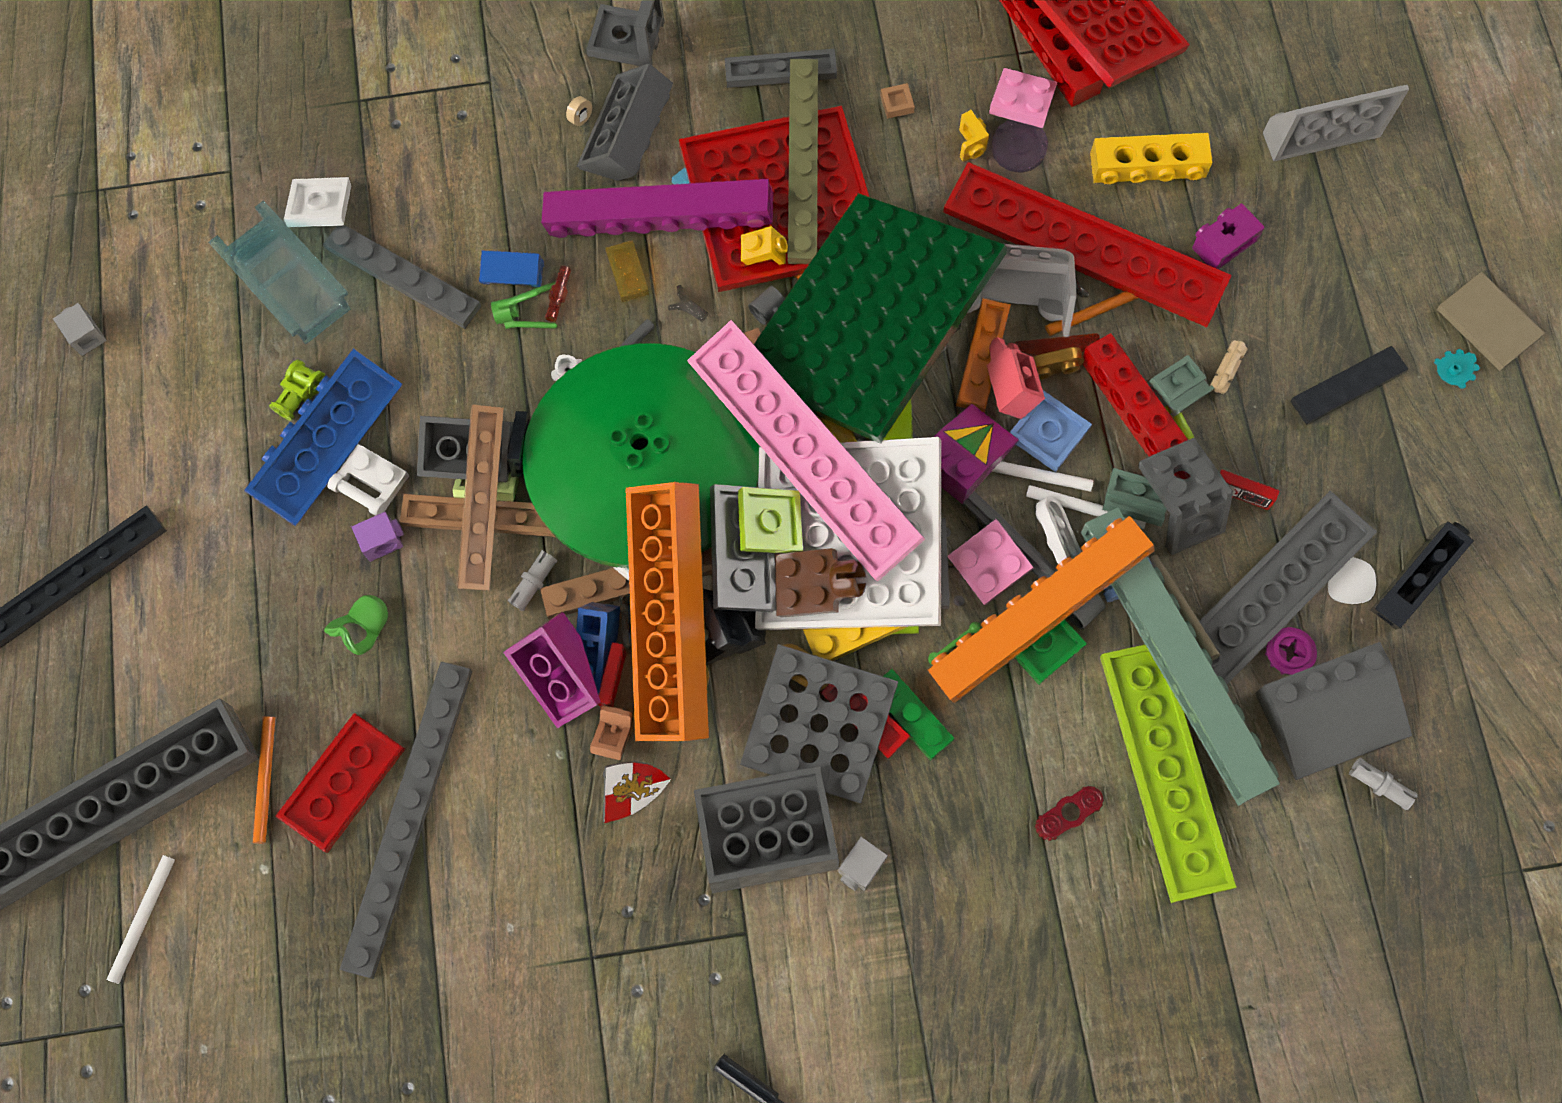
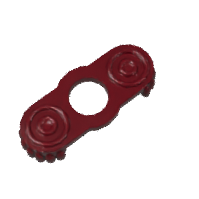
M1093 786L1082 787L1080 791L1072 796L1061 798L1054 808L1043 815H1039V819L1036 820L1035 824L1036 833H1038L1040 838L1043 837V840L1048 839V841L1056 840L1059 835L1068 829L1080 826L1088 816L1094 812H1099L1102 808L1104 799L1101 791ZM1073 803L1079 808L1080 815L1077 820L1068 821L1062 816V807L1065 804Z

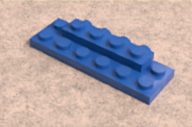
M353 348L330 378L326 375L316 388L319 394L313 401L309 398L305 401L298 411L302 415L295 424L289 422L280 434L283 440L276 448L272 445L261 459L265 464L248 484L244 492L296 527L327 486L330 478L339 470L401 388L402 383Z

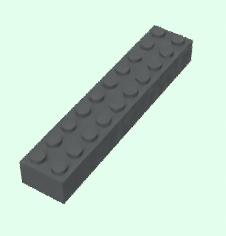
M217 699L0 825V910L258 760L259 756L233 707L222 699Z

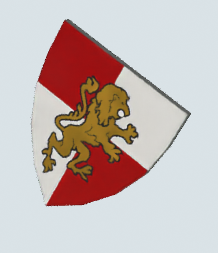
M630 761L605 766L603 772V822L608 823L625 818L646 807L663 791L671 778L661 769L644 762Z

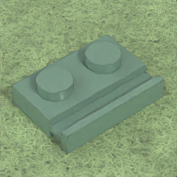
M1189 355L1147 382L1164 407L1168 405L1173 411L1171 413L1172 417H1175L1215 389L1212 385L1209 386L1206 383L1205 379L1207 377Z
M1113 468L1102 510L1109 512L1118 507L1122 515L1126 514L1132 519L1161 527L1167 509L1144 476Z

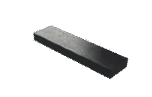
M1390 346L1294 396L1290 402L1305 424L1308 425L1405 374L1408 371V367L1393 346Z

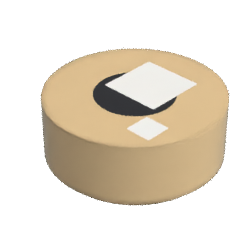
M582 96L574 98L567 108V120L576 126L585 124L592 113V103Z

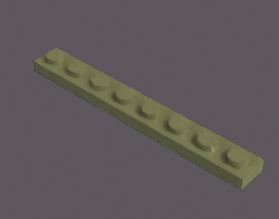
M790 59L788 264H810L817 254L818 59Z

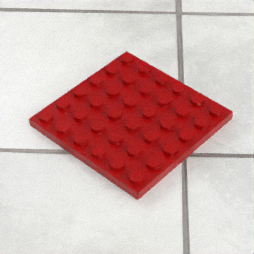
M842 106L818 110L817 252L858 193L870 197ZM789 116L679 139V148L689 183L769 179L773 190L772 224H766L758 228L747 225L735 226L732 229L710 227L702 230L718 292L803 274L809 264H788V251L786 252V263L779 265L773 259L751 265H746L741 261L742 234L772 226L785 237L788 244Z

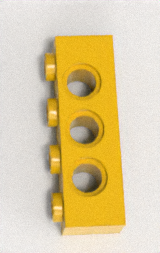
M1208 133L1095 138L1090 152L1093 182L1104 184L1125 181L1141 183L1146 180L1167 182L1173 179L1186 178L1198 180L1207 177L1213 163Z

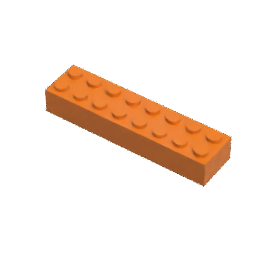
M671 482L626 488L635 741H690L709 738L699 484Z

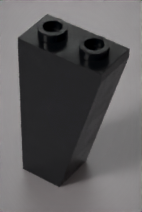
M1447 521L1438 526L1370 611L1395 630L1400 629L1474 542L1468 536L1470 534L1469 530L1457 522L1451 524Z

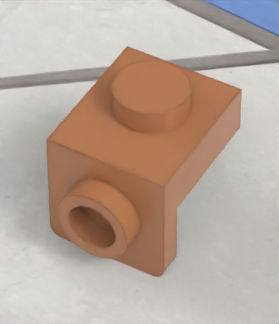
M603 705L600 710V722L590 745V753L621 760L631 734L632 713L622 708Z

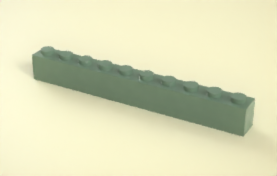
M1117 507L1086 522L1081 534L1086 542L1094 537L1100 539L1107 533L1106 528L1118 518L1124 520L1128 516L1126 514L1122 515ZM1147 556L1114 581L1111 586L1234 800L1240 806L1279 785L1277 769L1271 761H1266L1261 752L1262 745L1255 733L1249 732L1244 723L1245 716L1243 711L1237 704L1232 703L1227 694L1229 690L1226 682L1221 676L1215 674L1211 667L1212 659L1209 653L1198 645L1193 626L1189 621H1184L1179 612L1180 605L1176 597L1167 592L1163 585L1164 578L1157 567L1153 568L1148 559L1149 556Z

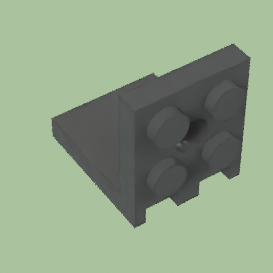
M642 0L639 11L600 4L586 49L587 55L637 66L648 63L652 65V54L654 49L657 50L659 43V30L665 23L662 0ZM623 31L627 33V36L617 39L614 37V34Z
M1195 438L1140 460L1139 469L1170 513L1165 547L1171 555L1226 531L1233 491ZM1178 471H1185L1191 477L1181 479L1177 478L1174 474Z

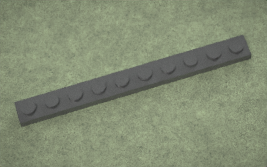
M440 662L340 967L342 971L374 979L472 675V670L469 668Z

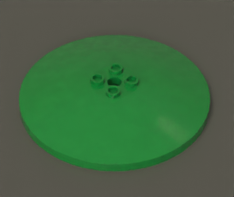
M639 343L608 349L587 358L568 370L552 385L539 402L531 417L523 445V474L526 488L532 504L543 523L558 540L574 552L600 564L629 569L626 488L671 482L699 484L701 553L712 547L710 487L717 484L758 488L759 447L761 446L689 364L687 360L696 352L682 347L657 343ZM639 438L648 441L647 447L642 450H636L632 447L633 442Z

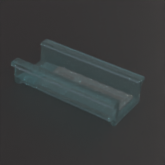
M263 200L254 207L262 221L229 246L218 235L211 239L209 244L292 337L298 335L306 345L351 310L344 298L348 295V292Z

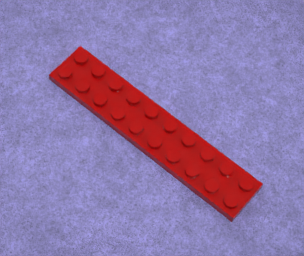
M970 162L966 164L943 209L945 214L1016 245L1069 251L1074 255L1076 271L1124 292L1132 293L1142 300L1204 327H1207L1232 276Z

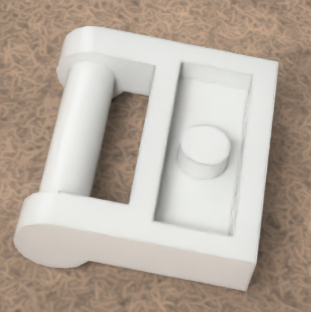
M357 444L340 470L330 478L327 487L336 493L340 491L369 508V512L376 516L385 512L408 479L409 474ZM352 476L381 494L375 499L347 481Z

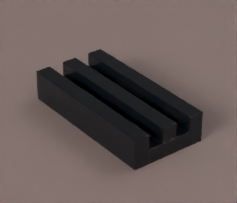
M516 411L507 457L511 477H523L524 475L523 445L530 423L528 411Z

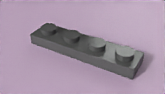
M835 49L725 58L727 88L790 83V59H818V80L837 79Z

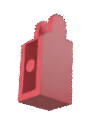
M997 337L990 344L989 349L992 361L987 365L999 412L1022 419L1045 399L1035 361L1032 356L1021 353L1018 345L1009 343L1006 346V342Z

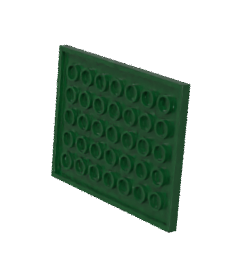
M858 193L753 345L816 416L881 444L1007 254L1006 245Z

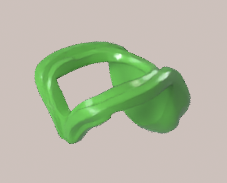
M364 595L353 604L347 615L331 621L325 627L324 632L333 637L341 636L343 643L349 651L356 655H362L374 646L379 633L387 622L388 610L386 604L376 596ZM355 623L362 626L367 632L366 638L354 644L348 630L343 625Z

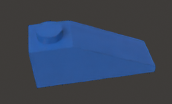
M591 602L578 608L576 631L582 639L599 695L612 642H617L620 606Z

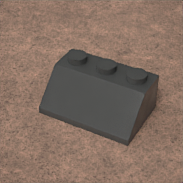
M420 416L417 476L466 479L470 419ZM502 421L498 482H508L510 469L507 457L514 422Z

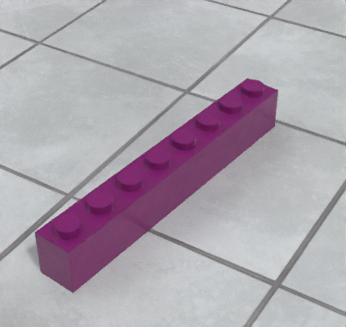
M769 179L551 191L543 193L541 223L550 236L557 238L578 234L593 236L597 233L620 235L623 232H637L645 234L653 230L676 232L679 229H693L701 231L710 227L732 229L735 226L747 225L758 228L773 222V190Z

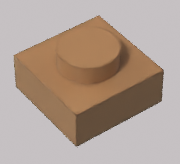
M908 83L881 89L880 96L887 119L914 113L915 106Z

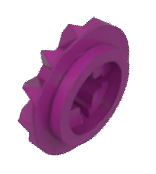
M1286 627L1282 628L1267 643L1265 655L1268 656L1270 667H1275L1280 671L1281 675H1292L1314 665L1317 658V649L1313 639L1307 633L1297 628ZM1294 642V653L1298 657L1293 656L1292 659L1286 661L1287 653L1282 648L1287 649Z

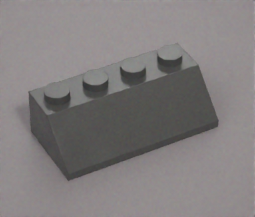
M650 63L616 75L576 167L580 170L616 181L635 176L640 169L641 158L650 145L649 139L652 132L660 122L659 116L670 98L669 92L673 82Z

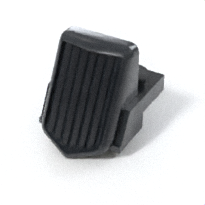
M703 588L704 628L709 632V637L705 641L706 665L736 653L743 654L766 644V630L755 628L756 611L714 610L713 591Z

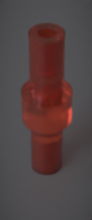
M560 266L556 283L551 286L548 296L550 303L545 316L547 321L556 322L561 304L566 300L568 293L566 287L571 273V269L567 266Z

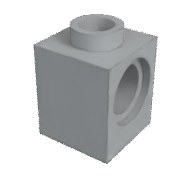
M79 303L64 309L61 314L53 318L68 343L81 356L107 341L92 317Z
M860 837L838 869V873L842 875L840 881L854 891L858 887L865 891L886 861L888 855Z

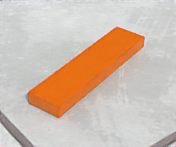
M982 298L956 406L968 408L973 404L985 413L992 385L987 365L992 361L989 348L993 339L997 337L1003 339L1011 304Z

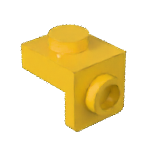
M969 110L961 115L959 128L966 139V142L961 146L960 159L963 162L971 158L976 159L980 157L987 149L989 138L983 120L977 118L973 111Z
M772 226L741 235V261L744 264L751 265L773 259L779 265L786 263L787 241Z

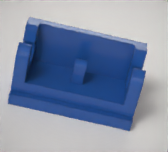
M482 250L479 282L481 284L496 283L540 287L544 261L540 254Z

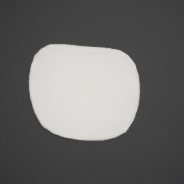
M1354 557L1328 581V593L1331 598L1346 604L1367 602L1371 600L1376 590L1374 569L1367 562Z

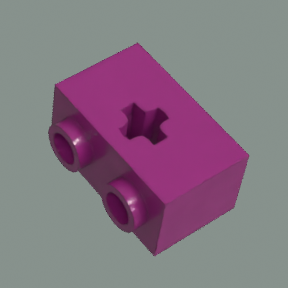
M1241 203L1234 209L1229 207L1224 210L1212 225L1209 223L1203 225L1195 234L1197 238L1192 249L1207 265L1220 269L1255 244L1265 227Z

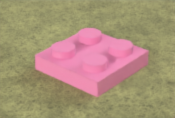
M1004 68L990 106L989 114L1043 128L1057 82Z
M997 519L948 555V558L984 605H987L1034 569L1033 565Z

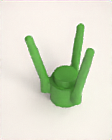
M552 282L512 298L491 302L496 324L504 323L506 329L514 327L557 328L556 323L515 321V318L519 317L517 303L555 288L557 283Z

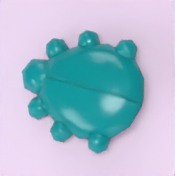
M1461 349L1456 350V354L1446 351L1444 353L1445 357L1442 359L1437 358L1434 361L1440 378L1449 385H1456L1460 389H1464L1466 387L1465 383L1469 380L1474 381L1476 376L1473 374V371L1480 369L1479 365L1474 364L1477 360L1476 355L1470 352L1464 354V351Z

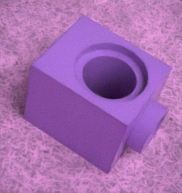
M386 512L352 526L361 551L370 562L403 547L400 536L404 535L398 520H391Z

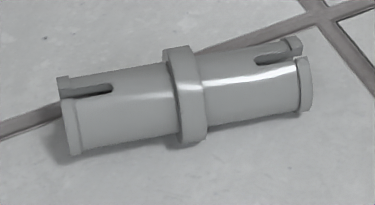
M541 550L529 571L521 575L522 581L507 601L524 612L525 607L536 591L544 586L542 582L554 564L557 563V560Z
M1362 758L1357 759L1351 767L1349 775L1354 776L1373 788V793L1376 795H1384L1400 805L1404 810H1408L1415 802L1413 798L1417 797V793L1394 780L1393 775L1389 772H1381Z

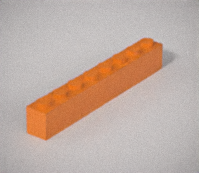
M1130 516L1124 520L1122 518L1116 519L1106 528L1107 533L1100 539L1094 537L1087 541L1081 547L1083 552L1073 559L1069 556L1062 560L1056 566L1058 571L1049 578L1042 576L1031 585L1032 591L1024 597L1017 595L1006 604L1007 610L999 616L996 614L989 616L981 623L982 629L974 635L971 633L966 634L956 642L958 646L949 654L943 652L932 660L931 664L933 666L928 671L953 703L969 693L1154 552V544Z

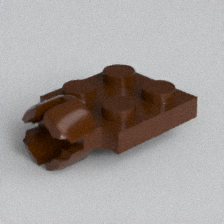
M833 548L776 554V616L783 618L839 613V603L841 600L860 597L865 592L866 583H856V578H866L863 565L853 559L839 561L837 550Z

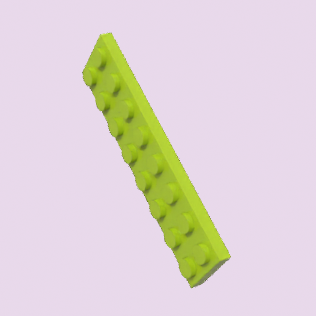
M1146 645L1102 654L1100 656L1170 902H1179L1237 888L1184 711Z

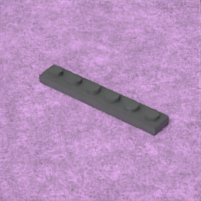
M346 225L336 226L323 243L326 250L466 329L481 308L479 301Z

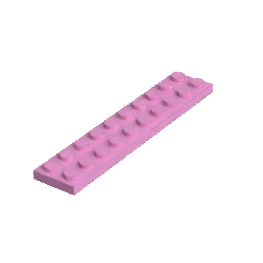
M732 320L687 360L876 581L884 577L925 540Z

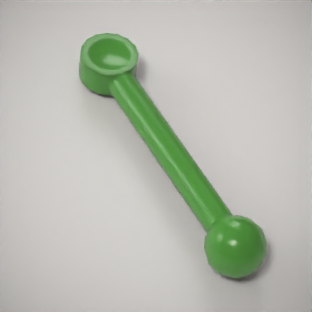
M972 622L969 629L938 653H931L928 657V662L931 664L932 660L941 653H948L957 646L956 642L966 634L977 633L981 629L980 623Z

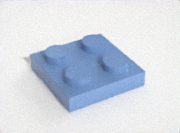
M1043 390L1045 399L1024 418L1020 419L1010 433L1019 440L1016 444L1017 446L1056 472L1090 430L1092 424Z

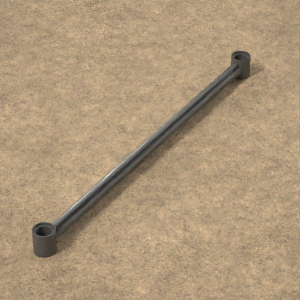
M770 286L753 300L748 307L752 315L761 324L766 325L785 298L776 288ZM913 433V439L919 438ZM975 491L964 501L963 505L985 527L995 519L1000 522L1033 565L1034 569L1032 572L1039 578L1042 576L1049 578L1058 571ZM1096 595L1067 618L1076 627L1084 629L1105 609V604Z

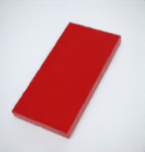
M354 713L275 817L319 849L328 853L405 751V748Z

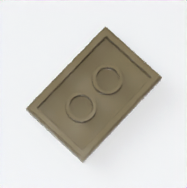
M1482 272L1437 308L1499 371L1545 334Z

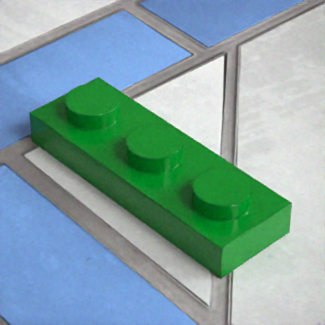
M891 669L883 676L898 681L889 715L911 736L910 739L931 761L949 746L955 738L897 673Z

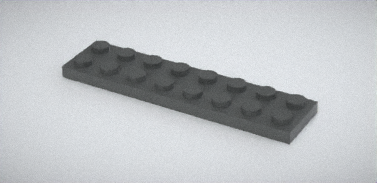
M1331 491L1199 621L1220 653V656L1212 661L1211 667L1217 676H1221L1226 684L1377 533L1375 529Z

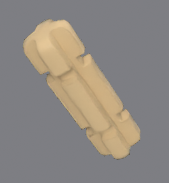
M1236 340L1231 342L1227 350L1228 352L1225 354L1216 372L1218 376H1214L1210 386L1212 385L1215 388L1213 389L1215 393L1225 394L1231 384L1228 381L1233 380L1242 361L1240 359L1244 357L1247 351L1244 342Z

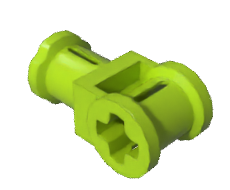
M299 359L293 361L286 371L285 378L280 383L284 389L276 402H271L269 407L281 417L292 421L294 419L293 413L302 401L305 402L308 398L311 400L314 395L319 393L316 388L325 377V373L320 370L313 371L306 367L305 363Z

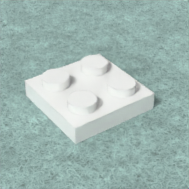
M349 177L293 179L284 216L286 226L344 225L351 190Z

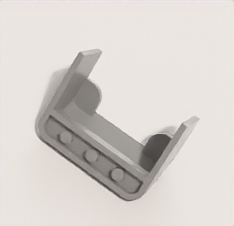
M1005 244L1008 251L968 313L980 307L982 298L997 302L1037 305L1039 313L1046 320H1062L1063 336L1069 337L1076 301L1074 255L1063 249Z

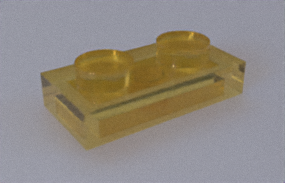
M633 240L605 248L621 301L626 302L649 295Z

